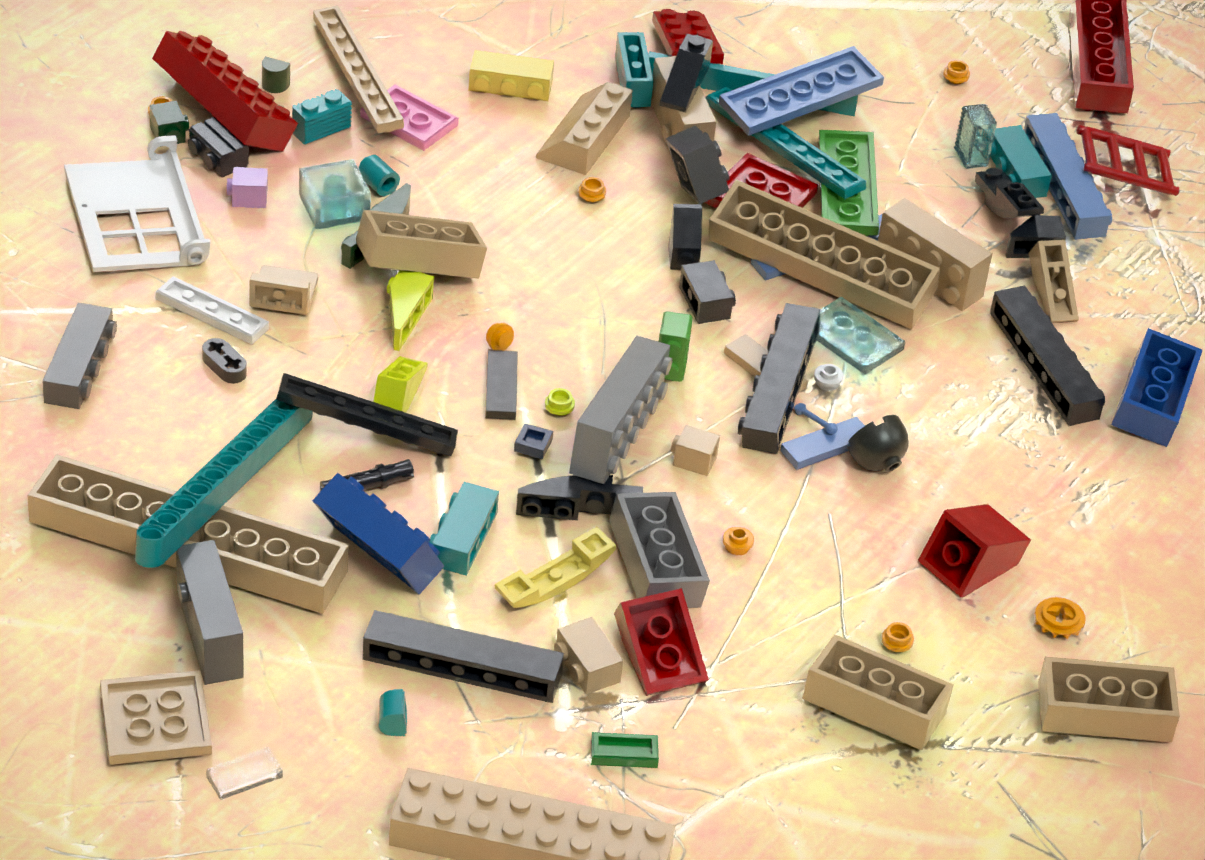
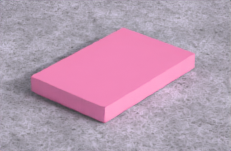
M396 84L387 90L404 119V128L390 133L425 151L458 126V117ZM361 108L360 117L371 122L364 108Z

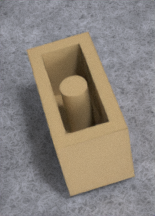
M593 617L557 629L554 651L564 653L563 662L569 669L573 682L579 684L586 695L621 682L623 659Z

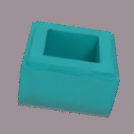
M403 689L388 690L379 699V729L388 736H405L407 734V705Z

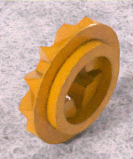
M1061 597L1047 598L1036 607L1035 624L1041 626L1042 633L1051 632L1054 638L1057 635H1062L1065 639H1068L1071 634L1078 636L1081 629L1084 628L1086 621L1084 611L1079 605L1069 599ZM1060 613L1063 614L1062 623L1056 621L1057 616H1059Z

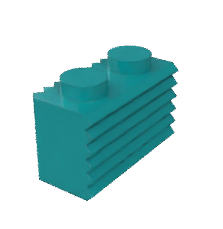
M339 89L327 91L325 95L321 94V96H316V98L306 99L302 103L293 105L292 118L298 123L293 135L305 145L351 127L352 102Z

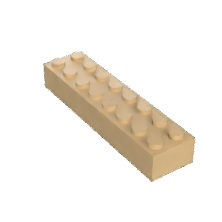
M739 180L734 182L709 219L710 241L774 267L778 271L909 329H913L938 288L940 268Z
M407 767L390 817L389 845L454 860H670L676 825Z

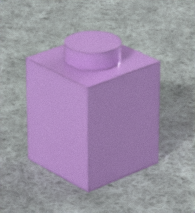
M234 167L233 178H227V195H232V207L266 208L268 168Z

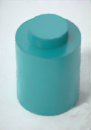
M370 155L365 157L359 164V177L380 196H387L397 189L400 183L399 174L379 156Z

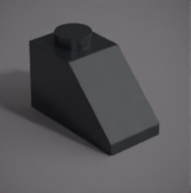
M673 204L668 245L671 270H681L682 265L700 262L702 238V205Z
M1048 215L1031 216L1010 233L1005 254L1006 258H1029V252L1038 241L1066 240L1061 217Z

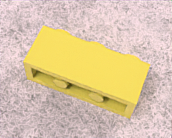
M474 50L470 66L468 91L548 101L553 82L554 60Z

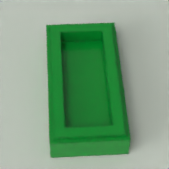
M592 732L591 765L658 768V735Z

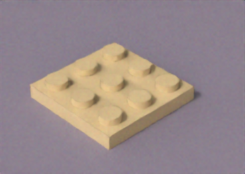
M201 670L100 680L110 765L212 754V742Z

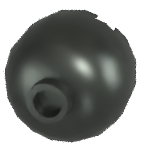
M895 414L882 417L884 423L877 426L872 421L858 430L849 439L848 442L851 446H847V449L858 465L869 471H882L885 469L886 472H890L902 464L901 459L908 450L909 440L907 430L899 416Z

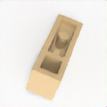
M1066 240L1038 241L1029 252L1033 281L1046 314L1050 317L1052 323L1077 322L1079 316Z

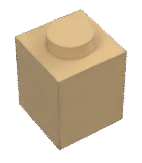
M685 425L681 435H675L671 445V452L675 453L673 466L708 476L718 455L720 435Z

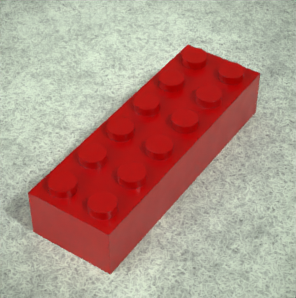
M1072 0L1069 19L1075 108L1087 111L1098 110L1128 114L1134 82L1127 1Z
M166 31L152 59L244 145L284 151L298 125L290 116V111L274 102L275 98L271 94L262 91L258 87L259 83L243 74L244 70L237 64L231 63L227 59L228 55L216 49L212 45L213 41L203 35L194 37L184 31H178V33Z

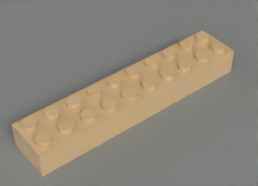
M56 454L27 495L29 522L135 555L136 531L138 527L177 491ZM222 506L183 544L215 540L229 585L321 614L325 612L348 572L349 544L226 506ZM176 552L163 564L176 568Z

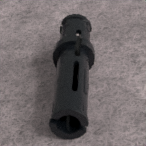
M410 459L388 465L377 464L375 468L343 477L347 480L353 477L365 490L376 487L383 489L394 482L413 479L414 469ZM331 479L326 481H320V490H322Z

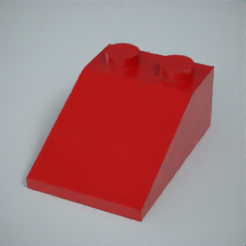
M682 588L620 602L614 615L622 643L646 696L709 681Z

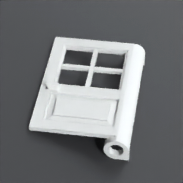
M161 136L151 140L147 147L151 160L64 164L65 175L93 272L193 266L205 262L208 258L211 242L210 239L204 238L176 152V136ZM160 146L169 147L167 152L163 154L155 153V150ZM169 211L173 227L140 228L136 212ZM129 213L134 229L101 231L97 216L99 214ZM176 234L180 251L148 253L143 236ZM136 236L141 253L107 254L103 238Z

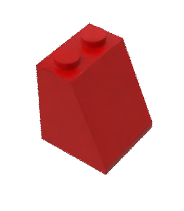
M989 504L947 509L943 511L918 561L957 595L965 597L1017 566L1031 539Z

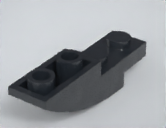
M989 168L986 171L976 172L975 182L985 193L984 204L994 214L1002 218L1011 219L1037 216L1044 213V207L1023 183L1012 182L1002 169Z
M576 475L545 479L518 488L516 515L577 521L579 512L611 515L616 494L643 493V487L612 484L613 475H610L604 484Z

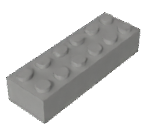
M636 335L577 421L569 474L604 484L610 474L617 472L620 459H625L628 454L630 443L635 444L640 428L645 429L649 414L654 415L658 401L663 400L666 395L668 383H665L664 379L672 365V358L669 357L671 345Z

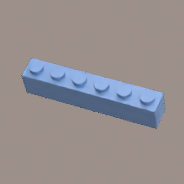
M1057 113L1027 115L1024 131L1052 175L1049 190L1074 239L1106 237L1108 226L1112 223L1111 210L1107 209L1102 193L1097 190L1094 184L1092 174L1083 171L1084 159L1078 154L1074 140H1071L1067 133L1066 125L1062 123Z

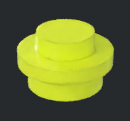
M563 388L551 390L545 399V408L550 413L558 416L571 413L575 407V400L571 392Z

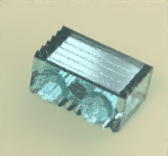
M986 104L968 105L961 108V120H959L960 124L957 129L958 133L956 134L954 149L966 169L987 167L989 165L997 121L993 118L991 111H989L990 108Z

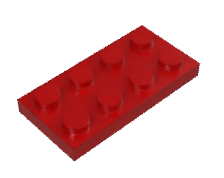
M672 9L653 11L652 22L669 57L677 56L678 50L687 34L699 35L713 40L710 63L723 64L724 52L704 14L695 10L687 11V13H679Z

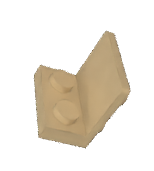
M262 265L260 272H252L249 280V306L307 315L318 282V273Z

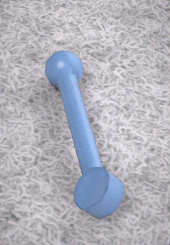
M798 403L794 406L797 415L804 414L826 428L828 434H835L837 432V425L835 423H828L806 409L804 403Z

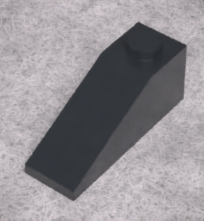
M686 35L678 50L659 106L686 113L710 67L713 40L699 35Z

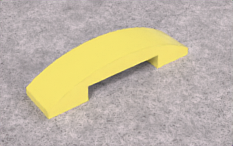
M595 527L572 540L571 550L526 575L520 569L497 582L495 589L513 608L526 607L546 601L568 590L596 570L616 550V544L598 527Z

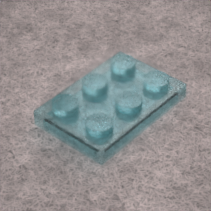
M843 297L820 309V331L816 341L864 375L904 350L905 340Z

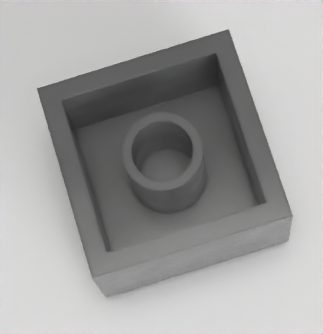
M693 126L665 138L680 185L698 204H702L729 191L726 181H729L730 178L725 166L721 165L719 157L722 156L720 147L715 140L712 141L707 132L703 133L698 127Z

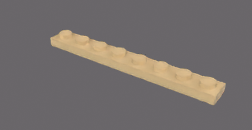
M336 5L313 10V19L376 132L378 134L383 132L389 133L404 128V119L340 7Z

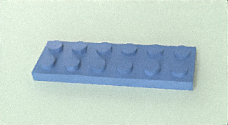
M855 46L721 94L719 96V104L749 136L883 85L884 76Z

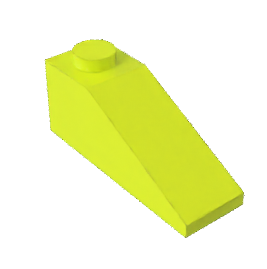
M399 270L395 277L392 276L387 285V293L390 294L389 307L394 350L400 351L432 301L434 276L421 272Z
M399 356L378 374L373 402L406 412L423 379L428 363Z

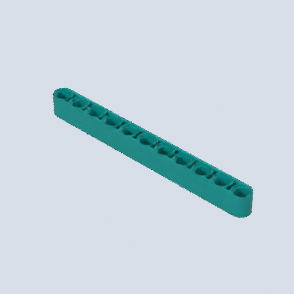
M276 399L138 527L135 548L136 563L142 567L155 568L166 562L311 421L313 411L290 406Z

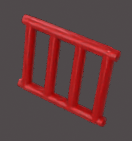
M1077 126L1076 134L1081 135L1086 159L1083 171L1168 195L1177 196L1179 194V187L1174 185L1168 160L1171 153L1170 149L1088 126ZM1093 139L1107 144L1111 167L1097 163ZM1118 146L1132 150L1137 174L1123 171ZM1144 153L1157 157L1162 181L1149 178Z

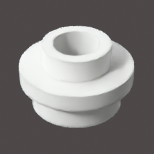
M833 364L820 365L815 369L814 379L817 386L822 390H835L843 382V371Z

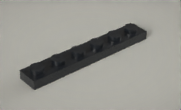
M287 373L282 375L276 400L282 401L287 405L301 407L318 415L343 421L348 425H356L371 430L379 435L390 436L404 443L429 449L434 453L452 456L454 452L458 429Z

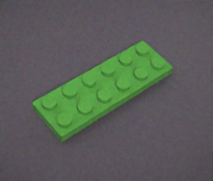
M819 130V149L866 180L865 190L846 199L820 183L821 217L865 236H878L879 215L874 132Z

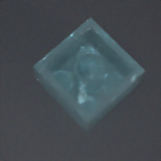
M354 159L299 168V196L315 229L360 222L363 209L370 210L371 192Z

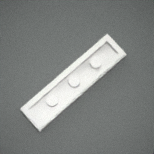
M174 276L155 291L156 300L251 345L269 330V321Z

